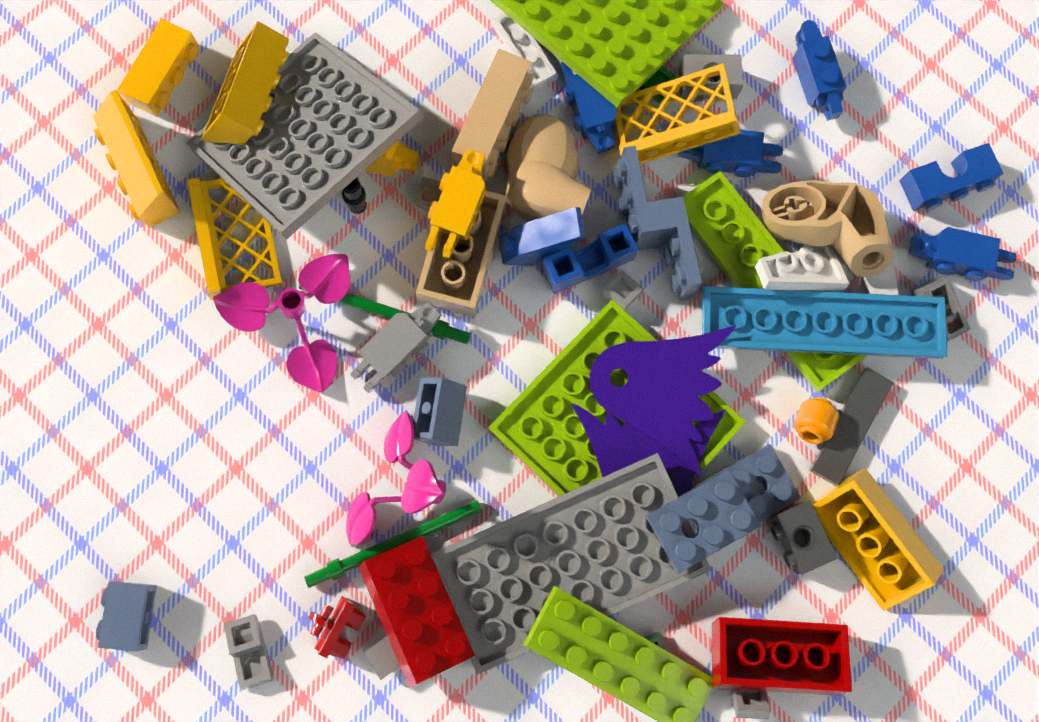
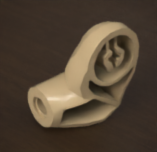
M537 114L528 118L518 128L510 141L506 157L508 172L506 202L521 219L529 222L574 207H580L581 214L583 215L592 188L575 180L579 174V159L575 137L571 129L560 118L550 114Z
M818 180L793 182L769 191L763 198L762 218L770 232L783 240L794 241L804 245L815 247L831 245L856 276L870 277L878 275L891 265L894 259V248L884 209L875 192L857 183H832Z

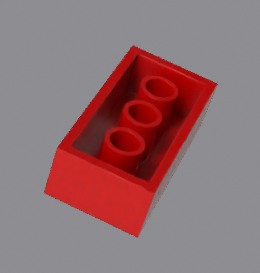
M423 536L370 558L358 567L409 687L417 685L475 656Z
M719 617L712 622V688L836 696L852 692L848 625Z

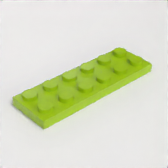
M555 586L523 643L527 648L657 722H696L712 689V677Z

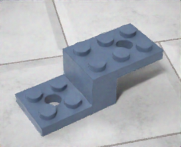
M636 146L624 147L621 158L617 159V170H614L616 188L621 187L622 197L619 199L621 214L626 215L627 227L639 250L668 246L665 248V257L667 264H672L674 275L671 276L673 292H678L679 301L689 300L701 286L702 280L684 198L682 196L647 202Z
M768 444L692 486L690 491L645 515L674 570L676 573H681L761 527L760 521L801 497L771 444ZM755 477L761 478L765 483V490L762 494H756L752 490L751 482ZM687 519L694 521L697 525V533L692 538L686 537L682 532V524Z

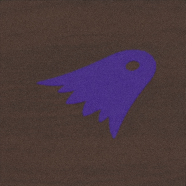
M736 326L692 337L660 341L625 342L607 348L596 358L590 371V388L594 398L607 412L634 426L665 446L692 471L702 477L698 459L688 440L701 442L702 438L690 421L714 419L710 408L698 396L716 390L722 383L702 370L720 361V357L708 355V353L719 346L733 332ZM615 369H623L628 375V381L622 387H616L610 382V374Z
M572 403L591 442L602 477L658 453L678 497L691 490L696 473L665 446L626 422L623 428H621L619 422L609 412H606V425H604L591 413ZM726 409L713 414L714 419L702 421L695 426L701 435V442L688 439L699 464L706 446Z

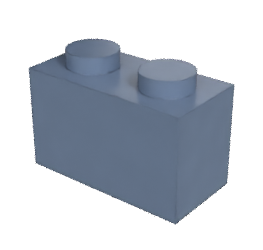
M443 377L420 378L413 418L415 440L435 446H458L467 386Z
M120 581L108 582V587L104 589L101 604L104 607L103 618L99 621L96 628V639L99 640L97 648L136 652L147 650L157 585Z

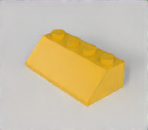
M259 21L256 22L236 49L201 140L212 143L245 144L252 135L258 136L264 124V121L260 119L261 115L267 112L273 99L269 96L270 91L276 88L281 78V75L277 73L278 69L284 66L289 56V52L286 51L289 42L287 37Z
M116 89L111 91L93 116L98 127L94 129V132L101 145L107 146L109 153L105 154L111 168L114 171L117 170L121 177L117 179V183L125 196L129 195L132 203L128 204V207L136 221L141 219L148 227H151L180 214L181 211L135 113Z
M866 468L848 477L812 504L828 539L883 611L934 586L942 574L944 568Z

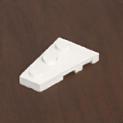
M807 245L801 247L798 252L790 253L785 251L759 259L755 266L763 288L768 290L845 291L850 284L831 245L821 247Z

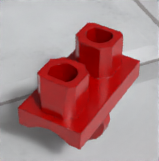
M341 596L335 609L325 604L320 614L311 611L308 618L314 621L315 624L310 634L319 637L314 649L319 651L318 655L324 658H328L331 655L345 659L352 643L341 637L340 634L345 625L359 631L366 620V616L355 607L351 600Z

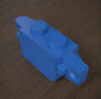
M807 19V21L802 23L800 30L796 34L795 41L797 42L798 49L792 60L807 104L810 106H821L827 121L837 119L843 113L841 101L844 99L843 91L847 86L829 35L822 37L820 29L817 27V22Z
M561 62L562 72L566 81L563 97L566 105H571L573 109L572 120L576 131H581L584 140H590L597 154L612 150L615 145L612 128L617 116L615 106L578 74L574 75L572 69Z
M740 129L741 134L679 152V157L698 162V168L705 169L709 173L716 174L721 171L734 173L737 177L745 178L755 176L757 172L770 174L781 172V163L763 160L762 156L779 157L783 154V147L777 144L763 143L764 132Z
M947 227L936 236L916 234L911 238L909 255L925 260L927 268L936 269L937 273L943 275H962L969 281H982L987 277L999 280L1013 279L1014 271L997 266V262L1013 263L1017 257L1016 253L999 249L1000 238Z

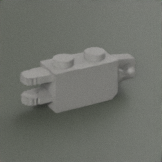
M430 302L425 303L412 314L396 313L358 351L364 360L350 375L354 379L360 378L370 366L378 372L366 382L363 389L367 393H370L385 378H390L391 376L394 378L398 377L408 367L405 362L413 354L416 357L419 356L430 345L427 342L432 336L429 332L442 314Z

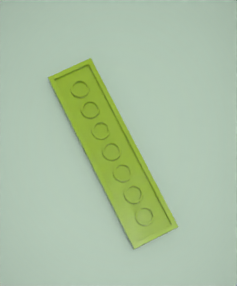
M719 171L683 196L690 229L735 288L764 289L755 268L760 258L784 251L725 175ZM786 352L816 393L866 357V355Z

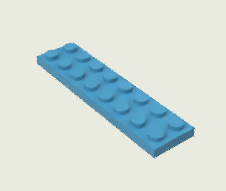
M704 286L702 289V334L736 326L733 332L716 347L719 349L936 359L947 357L945 297Z

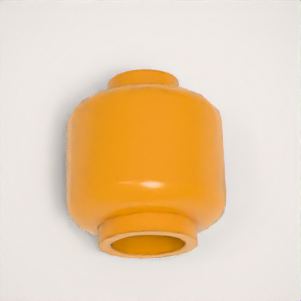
M818 397L804 401L794 422V427L799 437L810 444H820L830 440L839 420L838 410L825 398Z

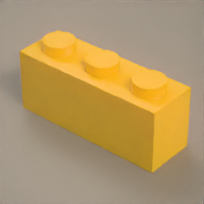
M162 18L160 19L117 89L128 104L156 117L161 109L166 108L175 86L182 82L187 66L197 57L199 45L192 32Z

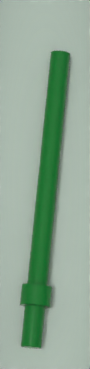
M347 293L339 301L340 303L391 319L396 313L411 314ZM438 320L430 331L433 333V337L442 340L449 338L467 345L471 338V333L451 327L450 323Z
M475 500L345 559L339 560L337 558L326 563L327 567L304 576L308 588L331 578L333 581L345 576L346 571L360 566L370 558L421 536L425 537L481 512L478 500Z

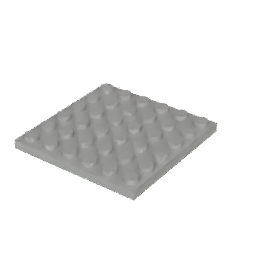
M316 32L289 54L282 68L279 67L277 73L281 75V78L276 88L270 91L269 96L273 99L267 112L261 115L260 119L264 121V124L257 137L252 135L245 144L205 142L201 140L206 128L205 126L186 142L200 159L286 240L423 119L417 107Z

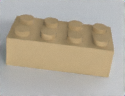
M498 49L452 149L453 166L456 167L467 149L485 155L481 175L485 186L489 177L494 179L500 165V162L497 161L500 153H506L511 141V137H509L511 128H517L522 116V112H520L523 103L528 104L533 92L531 87L534 79V74L531 73L532 61L502 49Z
M490 191L486 192L468 240L464 241L458 238L450 258L443 256V248L449 234L440 232L436 247L432 252L428 251L416 289L418 302L424 304L430 302L435 307L473 317L476 316L505 214L507 196Z

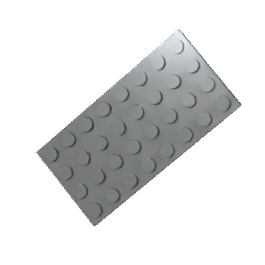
M658 453L431 553L475 656L470 659L477 675L532 651L524 646L523 643L554 586L604 615L610 616L712 571L705 558L681 573H676L645 515L678 497ZM687 519L682 524V532L686 537L692 538L695 536V533Z

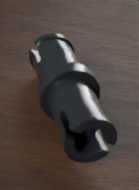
M358 177L342 191L344 202L354 214H361L367 208V202H365L366 192L358 181Z

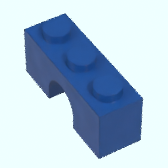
M986 143L958 155L951 162L955 171V178L945 175L937 161L909 170L899 181L912 210L925 208L926 211L942 205V201L950 198L954 202L969 195V191L976 189L980 193L995 186L994 181L1004 173L990 144Z
M625 223L599 234L598 238L586 247L573 251L570 246L544 257L542 270L553 293L556 294L633 261L639 249Z

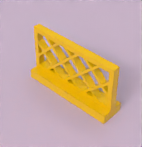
M724 63L634 92L618 108L615 106L617 111L615 119L620 140V155H622L624 147L636 146L639 164L741 134ZM717 75L721 76L722 81L715 91L704 87L708 78ZM688 85L694 88L687 100L676 96L680 87ZM700 91L711 96L704 108L692 104ZM660 94L666 97L658 109L648 105L651 98L655 95ZM717 99L726 103L728 107L727 112L718 115L709 111ZM672 100L683 105L675 118L664 113ZM633 103L638 107L631 118L622 115L621 106ZM644 109L654 114L647 126L636 122ZM688 109L699 113L695 122L686 124L681 121ZM660 117L671 122L666 131L658 133L652 130ZM633 126L643 131L638 140L627 143L626 136Z
M199 178L187 179L210 301L213 300L215 295L221 294L235 286H226L225 276L232 267L245 275L240 283L248 282L251 279L254 283H258L264 288L282 286L270 224L263 217L256 227L244 221V216L252 207L237 192L230 188L223 179L201 182ZM222 188L229 194L221 204H218L209 198V189ZM233 197L246 204L238 216L225 208ZM211 206H213L214 208H216V210H215V212H214L213 214H212ZM221 212L234 220L226 232L214 224V221ZM238 224L252 232L244 243L230 236ZM263 226L265 229V234L260 231ZM216 233L222 236L219 241L217 240ZM256 235L267 241L268 244L261 255L248 247ZM226 240L239 247V250L231 260L222 255L219 250ZM244 251L258 259L249 272L236 264V261ZM268 254H270L271 261L266 259ZM222 261L227 264L224 269L222 266ZM264 263L273 269L274 278L261 280L253 274L260 264Z

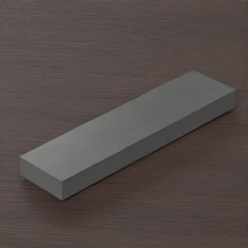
M868 367L863 370L839 414V420L832 438L823 443L809 471L834 486L840 484L894 384L893 381Z

